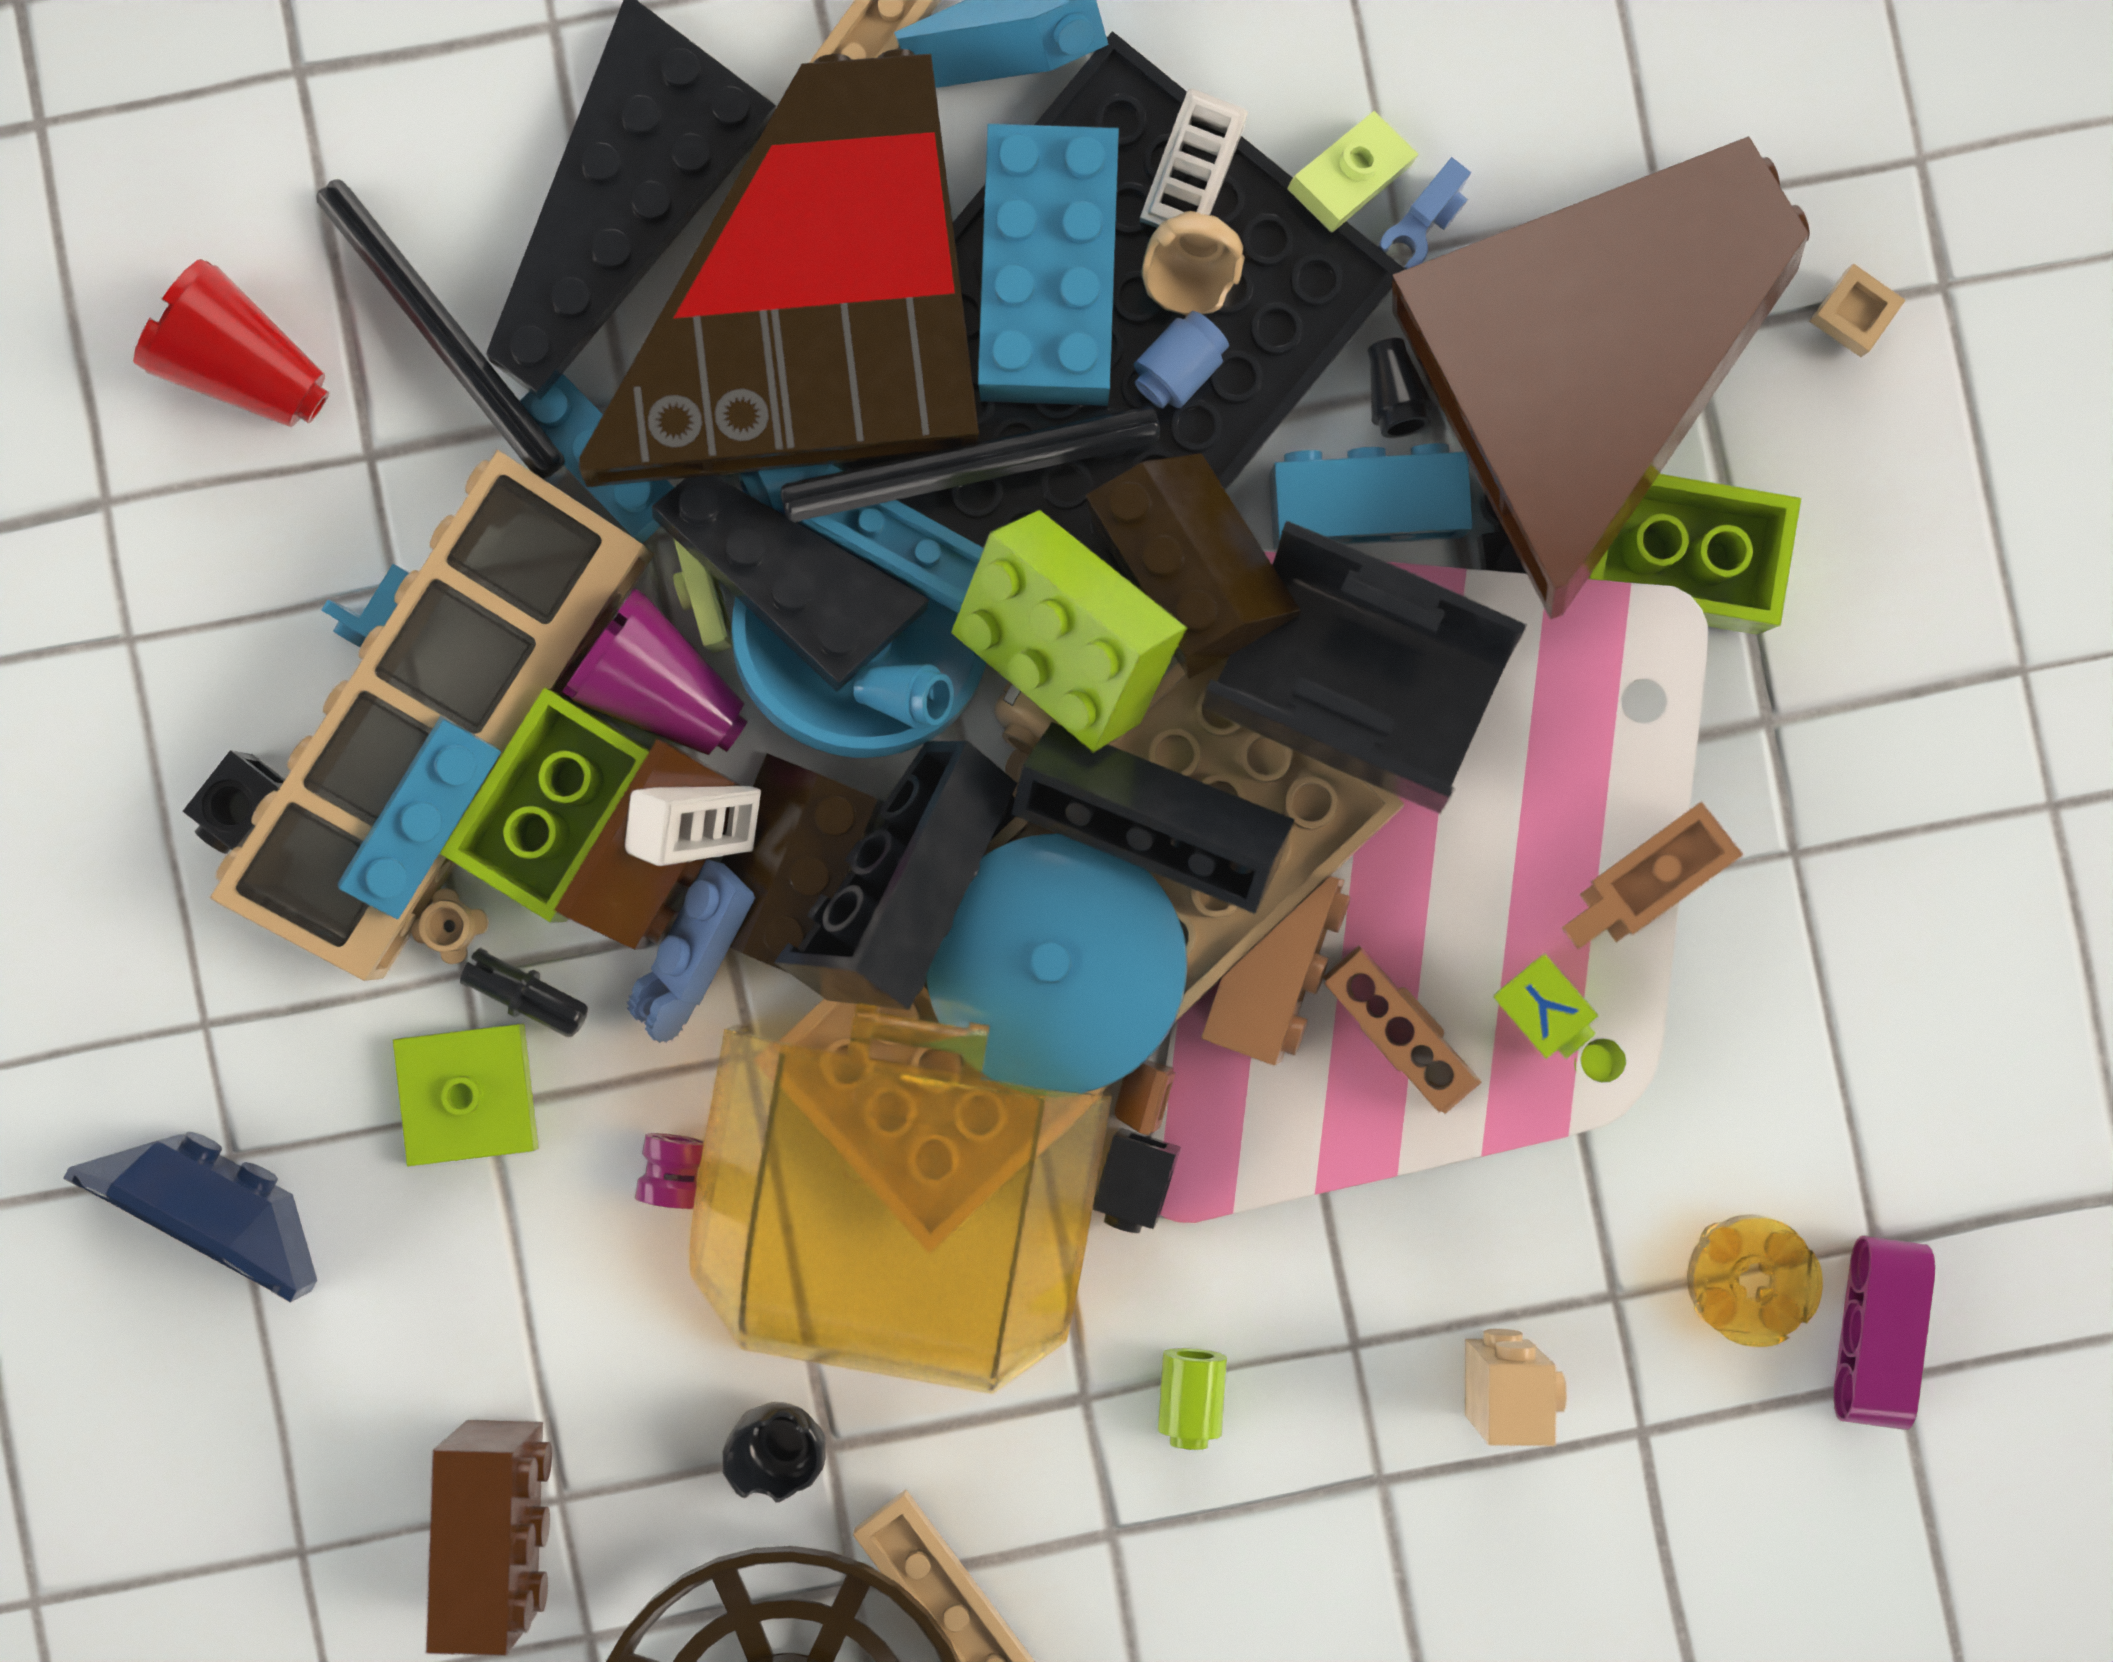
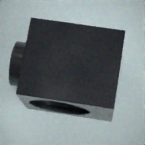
M230 750L182 812L199 824L195 833L201 840L219 852L228 854L230 850L244 845L255 828L251 821L257 806L270 792H278L285 779L255 755ZM242 790L248 798L249 810L246 817L241 822L236 823L230 815L229 804L232 797Z
M1120 1128L1113 1136L1091 1209L1104 1213V1223L1122 1231L1140 1233L1142 1226L1154 1229L1162 1212L1181 1147Z

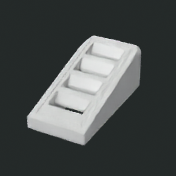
M1188 89L1142 210L1140 222L1158 228L1162 222L1184 213L1162 204L1161 200L1164 193L1198 206L1197 213L1211 214L1246 124L1248 112L1244 108L1198 90ZM1195 122L1226 135L1223 138L1194 127L1191 124ZM1184 143L1216 155L1215 164L1181 152ZM1176 169L1207 181L1205 190L1171 178L1173 170Z
M753 786L659 787L634 790L630 798L625 849L629 854L658 866L752 851L761 789ZM726 807H730L726 835H722Z

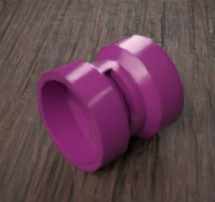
M645 1134L642 1154L647 1160L645 1174L637 1180L635 1199L646 1204L667 1208H698L702 1187L697 1182L699 1167L706 1163L709 1143L697 1138L674 1134Z

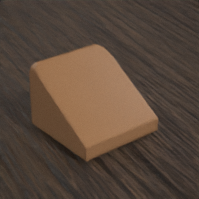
M1147 1060L1132 1073L1125 1076L1115 1107L1117 1119L1137 1132L1148 1136L1158 1130L1162 1125L1176 1073L1173 1071L1174 1068Z

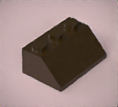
M1202 453L1142 462L1085 495L1092 522L1128 581L1186 627L1174 656L1188 679L1301 614L1297 603Z
M767 753L753 784V787L761 789L753 850L724 855L720 863L725 864L755 896L730 947L744 955L785 971L774 963L787 943L796 948L802 943L815 923L806 915L821 894L830 899L834 896L852 869L851 865L844 861L858 840L862 841L872 832L880 813L879 809L884 802L845 784Z

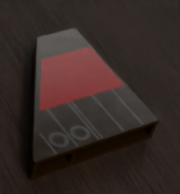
M894 49L883 52L877 58L853 60L843 54H829L817 58L813 63H802L583 449L579 457V467L586 488L908 457L977 442L979 430L931 54L915 55L910 50Z

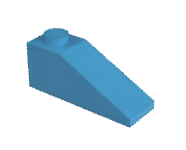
M964 0L894 32L900 49L910 50L915 55L931 54L935 88L1052 71L1109 45L1096 0Z

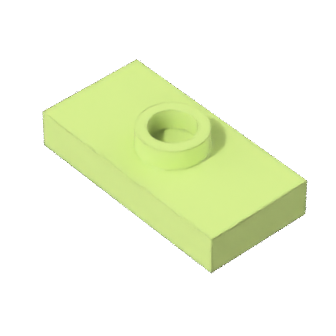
M1373 111L1298 172L1287 189L1328 230L1334 232L1408 170L1419 154Z
M673 538L682 572L673 574V580L683 610L693 609L705 648L712 653L732 648V627L719 580Z

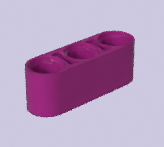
M1860 1236L1854 1244L1848 1273L1833 1392L1834 1410L1840 1421L1900 1430H1909L1914 1424L1919 1405L1935 1281L1934 1254L1932 1249L1926 1244L1870 1236Z

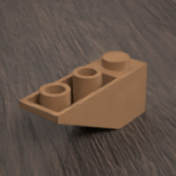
M1333 876L1328 877L1222 977L1201 1039L1274 1066L1282 1062L1285 1053L1296 1055L1308 1019L1298 1016L1306 991L1313 994L1318 993L1329 962L1328 957L1319 954L1327 930L1339 932L1349 906L1351 896L1341 893L1345 880Z

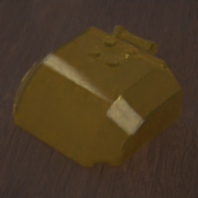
M857 1002L853 1016L848 1053L767 1039L749 1034V1026L735 1024L725 1028L696 1186L690 1236L689 1266L690 1276L742 1350L994 1394L1067 1342L1083 1266L1112 1100L1110 1090L1104 1089L1099 1094L1081 1093L982 1077L990 1025L970 1022L969 1028L889 1015L878 1013L877 1005ZM876 1039L964 1055L961 1073L870 1058L872 1041Z

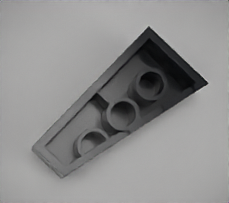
M926 741L879 809L881 815L886 819L879 830L867 835L862 841L858 840L844 861L851 865L852 869L834 896L830 899L821 894L806 915L815 923L798 948L787 943L774 963L827 1001L909 1010L915 997L920 993L925 984L926 974L942 940L952 928L953 917L969 884L979 871L980 861L996 828L1005 817L1006 807L1018 783L969 741Z

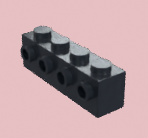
M1051 722L1023 764L1011 813L1014 816L1253 914H1256L1279 867L1295 821L1293 818L1109 744L1093 752L1067 729L1054 722Z

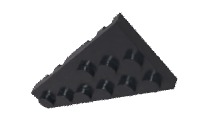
M623 0L486 351V355L492 364L540 400L758 140L776 110L774 103L638 0Z

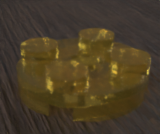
M1746 1214L1731 1217L1723 1222L1713 1223L1703 1230L1699 1243L1694 1248L1690 1257L1687 1284L1690 1298L1694 1303V1309L1698 1317L1735 1343L1750 1347H1768L1789 1339L1790 1337L1787 1336L1789 1333L1795 1331L1802 1322L1807 1324L1814 1316L1822 1296L1823 1277L1816 1255L1807 1247L1804 1239L1795 1230L1767 1216ZM1758 1263L1759 1271L1769 1275L1770 1281L1768 1286L1757 1288L1756 1297H1747L1746 1287L1739 1284L1740 1275L1748 1271L1749 1265Z

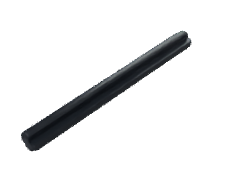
M340 179L332 180L326 187L320 189L316 195V201L527 468L544 480L560 470L565 463L562 453L353 191Z
M1153 407L1134 408L786 483L781 487V499L785 515L789 521L806 520L1155 444L1159 440V420Z

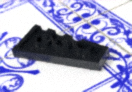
M715 475L685 478L652 506V518L836 692L927 610L930 599L802 525L789 521L783 514Z

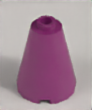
M634 588L620 607L618 614L603 631L561 692L563 696L575 703L706 755H710L716 746L727 752L748 722V720L739 715L745 704L741 698L648 597L636 588Z

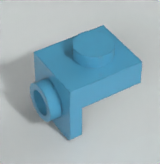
M392 564L361 615L328 599L321 611L338 620L333 632L352 644L361 647L368 634L378 625L384 627L398 605L394 602L396 591L410 572Z

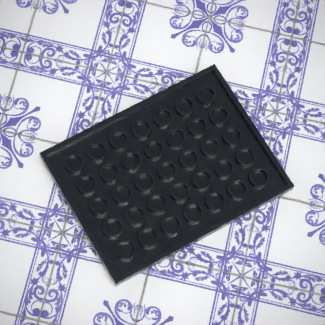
M1112 31L1107 37L1109 45L1093 53L1034 124L1040 126L1119 128L1108 406L981 401L978 375L985 211L984 184L953 222L979 430L977 442L1144 406L1153 407L1157 414L1160 425L1159 440L1151 445L898 499L897 501L982 548L985 547L990 533L1040 510L1127 579L1094 526L1085 495L1142 462L1202 453L1226 491L1391 292L1392 275L1406 269L1347 221L1334 232L1328 230L1287 189L1293 177L1241 136L1210 216L1218 217L1233 229L1243 245L1242 254L1244 256L1241 278L1238 284H1234L1231 287L1223 306L1214 313L1202 314L1223 333L1229 347L1221 355L1223 363L1181 408H1176L1168 403L1164 408H1159L1151 403L1135 385L1139 374L1135 370L1134 363L1175 318L1184 319L1186 316L1164 310L1147 295L1141 275L1149 240L1157 228L1140 222V216L1187 91ZM1195 122L1191 124L1194 127L1223 138L1226 135ZM1185 143L1181 152L1215 164L1217 159L1216 155ZM1176 169L1173 170L1171 178L1205 190L1208 183ZM1165 193L1161 200L1162 204L1183 212H1197L1198 206ZM907 457L846 462L840 464L847 470H851L855 468L865 467L869 465L879 464Z

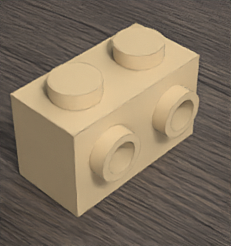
M1487 1329L1484 1330L1483 1339H1465V1416L1488 1445L1556 1446V1412H1564L1566 1407V1383L1563 1372L1556 1371V1364L1529 1339H1523L1521 1331Z

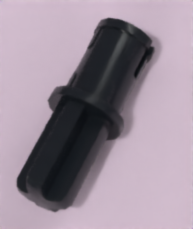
M478 948L471 956L472 960L477 962L474 966L467 962L460 978L462 985L471 987L508 1006V1014L513 1017L523 1014L565 1037H573L585 1022L588 1013L587 1005L541 981L540 973L534 969L525 973L489 954L483 948Z

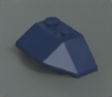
M187 1132L185 1135L181 1134L71 1166L63 1177L66 1181L91 1192L267 1288L288 1302H292L312 1292L318 1281L293 1194L277 1186L278 1177L269 1170L248 1162H244L240 1166L220 1155L222 1147L206 1136Z

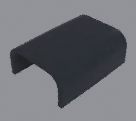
M1286 521L1272 565L1300 608L1301 614L1231 654L1218 681L1210 679L1205 691L1202 708L1318 762L1441 814L1455 788L1452 784L1492 694L1527 624L1402 568L1290 521Z

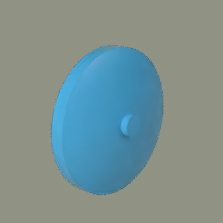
M918 592L930 599L927 610L867 664L873 667L931 664L951 679L954 698L948 717L937 726L930 725L925 729H916L865 704L858 703L853 694L855 676L836 692L735 597L731 631L733 657L742 684L751 700L784 733L802 744L833 755L855 758L885 757L917 748L926 741L932 740L952 725L967 708L980 684L986 662L951 633L958 613Z
M1041 834L1009 842L982 857L979 871L964 894L953 917L952 928L942 940L926 974L932 1007L941 1028L956 1050L973 1067L996 1082L1015 1090L1048 1096L1074 1095L1097 1090L1119 1081L1147 1061L1159 1048L1171 1030L1182 1005L1188 971L1187 949L1182 926L1172 902L1163 888L1146 869L1061 834Z

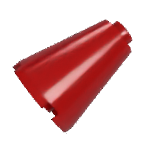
M199 259L186 268L162 297V300L169 305L163 312L159 322L151 318L148 319L135 347L133 362L148 374L286 426L292 427L300 419L308 424L311 423L329 396V391L322 388L325 374L217 265H212L208 261Z

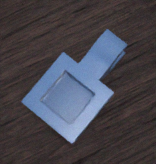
M1451 157L1413 203L1405 217L1397 225L1390 227L1384 233L1378 247L1387 253L1393 244L1404 243L1412 251V258L1409 259L1404 268L1408 269L1423 263L1428 253L1426 234L1434 224L1445 230L1464 207L1468 199L1460 192L1472 172Z

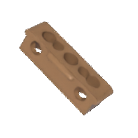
M1360 945L1324 975V984L1359 1022L1360 1029L1389 1062L1408 1077L1439 1113L1442 1111L1446 1114L1482 1083L1471 1068L1443 1038L1444 1030L1408 989L1405 987L1398 988ZM1367 974L1373 979L1376 988L1374 995L1383 996L1388 1001L1389 1009L1385 1015L1379 1016L1374 1014L1369 1006L1370 1000L1363 1001L1354 997L1351 984L1357 975ZM1404 1017L1411 1021L1415 1032L1411 1041L1398 1043L1390 1037L1388 1024L1392 1018ZM1418 1045L1428 1046L1433 1052V1061L1440 1060L1449 1064L1453 1070V1078L1450 1082L1439 1085L1429 1081L1426 1074L1428 1064H1420L1414 1059V1047Z

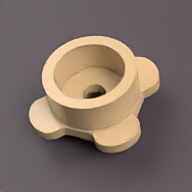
M449 888L440 889L432 897L433 904L429 905L423 911L421 917L414 921L411 932L416 942L425 943L429 948L439 951L444 962L458 964L467 958V947L476 935L483 934L487 930L489 921L483 910H472L462 903L459 899V894L455 890ZM448 920H452L455 923V930L453 932L445 930L444 926Z

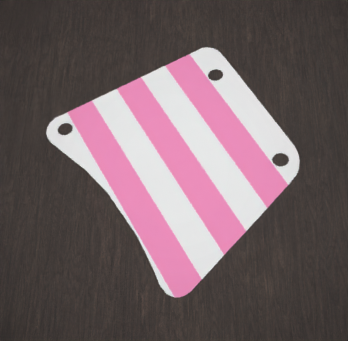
M1264 551L1271 564H1273L1277 552ZM1387 562L1525 623L1527 626L1497 683L1452 784L1455 788L1441 814L1397 796L1404 803V807L1331 875L1345 880L1341 893L1351 896L1339 932L1327 930L1319 954L1329 958L1325 972L1326 975L1360 945L1398 988L1405 987L1436 1020L1444 1030L1443 1038L1471 1068L1482 1083L1446 1114L1442 1111L1439 1113L1402 1071H1398L1360 1029L1359 1022L1326 987L1324 978L1318 993L1313 994L1306 991L1298 1016L1308 1019L1295 1056L1285 1053L1282 1062L1274 1066L1201 1039L1220 984L1219 981L1173 1024L1165 1065L1173 1067V1071L1176 1073L1162 1125L1151 1136L1152 1138L1181 1147L1161 1212L1164 1218L1175 1222L1196 1223L1569 1137L1610 1124L1623 1116L1641 1097L1653 1080L1663 1047L1679 902L1634 935L1629 933L1618 942H1615L1608 931L1605 930L1583 947L1577 949L1564 933L1562 927L1589 908L1579 894L1592 885V880L1690 810L1708 655V624L1702 609L1691 595L1675 586L1587 579L1565 613L1550 620L1527 574ZM1174 655L1163 677L1179 663ZM1648 679L1655 681L1663 688L1666 694L1667 705L1664 713L1651 723H1639L1631 720L1626 716L1622 708L1621 698L1624 690L1629 684L1637 680ZM1544 952L1599 1016L1589 1024L1596 1032V1035L1566 1059L1558 1050L1546 1059L1493 998V995ZM1367 974L1357 975L1351 984L1354 997L1363 1001L1370 1000L1369 1006L1371 1011L1379 1016L1385 1015L1388 1012L1389 1004L1383 996L1374 995L1376 988L1373 979ZM1394 1017L1388 1024V1033L1394 1041L1407 1043L1413 1039L1415 1033L1414 1026L1407 1018ZM1606 1038L1615 1041L1622 1047L1626 1056V1065L1624 1072L1617 1079L1611 1082L1600 1083L1592 1080L1585 1074L1581 1067V1055L1588 1043L1596 1039ZM1418 1045L1414 1047V1059L1420 1064H1428L1426 1074L1429 1081L1439 1085L1450 1082L1453 1078V1070L1449 1064L1440 1060L1433 1061V1052L1428 1046Z

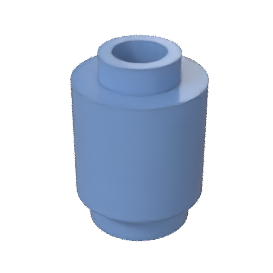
M1191 311L1184 319L1175 318L1134 363L1135 370L1139 374L1135 385L1155 406L1164 408L1168 403L1176 408H1181L1223 363L1221 355L1229 347L1228 341L1223 333L1199 312Z

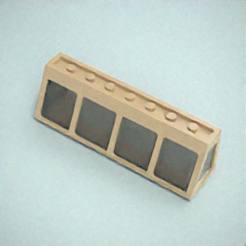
M499 450L495 452L490 461L483 460L473 470L465 487V492L468 496L455 516L448 515L437 526L430 540V548L433 551L420 571L413 570L401 582L394 597V602L398 605L384 627L378 625L365 638L359 650V658L362 661L349 681L344 680L340 682L329 694L323 707V713L327 716L314 736L305 737L293 750L287 763V767L291 772L278 792H270L260 802L252 816L251 822L255 825V828L242 847L238 846L228 853L216 872V879L220 882L210 896L211 899L363 981L383 979L412 935L411 927L414 921L420 918L423 911L431 905L434 893L442 888L456 866V863L439 853L399 920L340 890L337 884L439 717L442 716L497 747L501 754L494 763V767L543 688L545 687L561 694L603 631L614 619L654 556V553L645 545Z

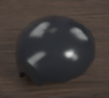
M770 1402L750 1409L742 1415L726 1440L723 1448V1475L735 1493L742 1498H747L753 1493H761L771 1497L775 1503H780L794 1495L797 1491H802L813 1485L823 1470L826 1460L825 1435L813 1418L796 1405L785 1402Z

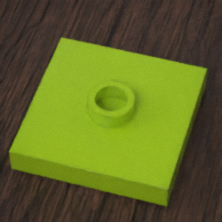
M525 1023L393 1039L407 1167L532 1152L539 1149Z

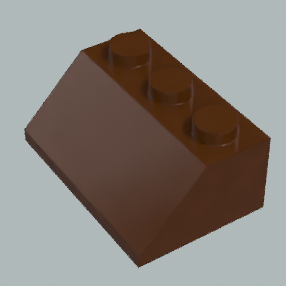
M657 739L554 911L634 950L646 949L650 941L659 945L670 931L678 915V912L672 909L671 906L683 886L689 889L696 881L706 859L711 860V858L658 866L629 854L625 849V838L631 793L634 790L659 787H724L742 785L682 749ZM726 807L723 835L727 832L730 807Z

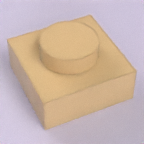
M1853 264L1844 271L1809 322L1859 357H1862L1870 352L1906 300Z

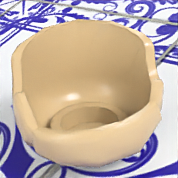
M1193 211L1184 212L1162 222L1151 236L1143 260L1141 275L1147 295L1164 310L1185 316L1191 311L1209 314L1219 310L1223 306L1231 287L1234 284H1238L1241 278L1244 256L1242 254L1243 245L1238 234L1218 217Z

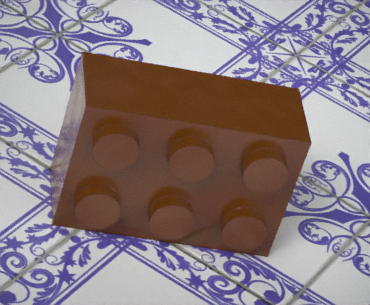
M467 1420L433 1449L426 1654L507 1656L521 1635L529 1631L531 1622L537 1615V1612L544 1611L548 1594V1575L546 1571H539V1547H545L548 1541L550 1510L549 1507L541 1506V1482H547L550 1476L552 1446L550 1442H543V1422Z

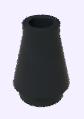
M1388 338L1372 344L1367 350L1370 360L1372 423L1380 427L1381 435L1386 438L1405 437L1427 428L1431 424L1429 412L1433 409L1434 403L1407 352L1404 339Z

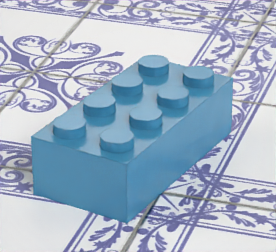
M988 124L978 375L981 401L1108 406L1119 128Z

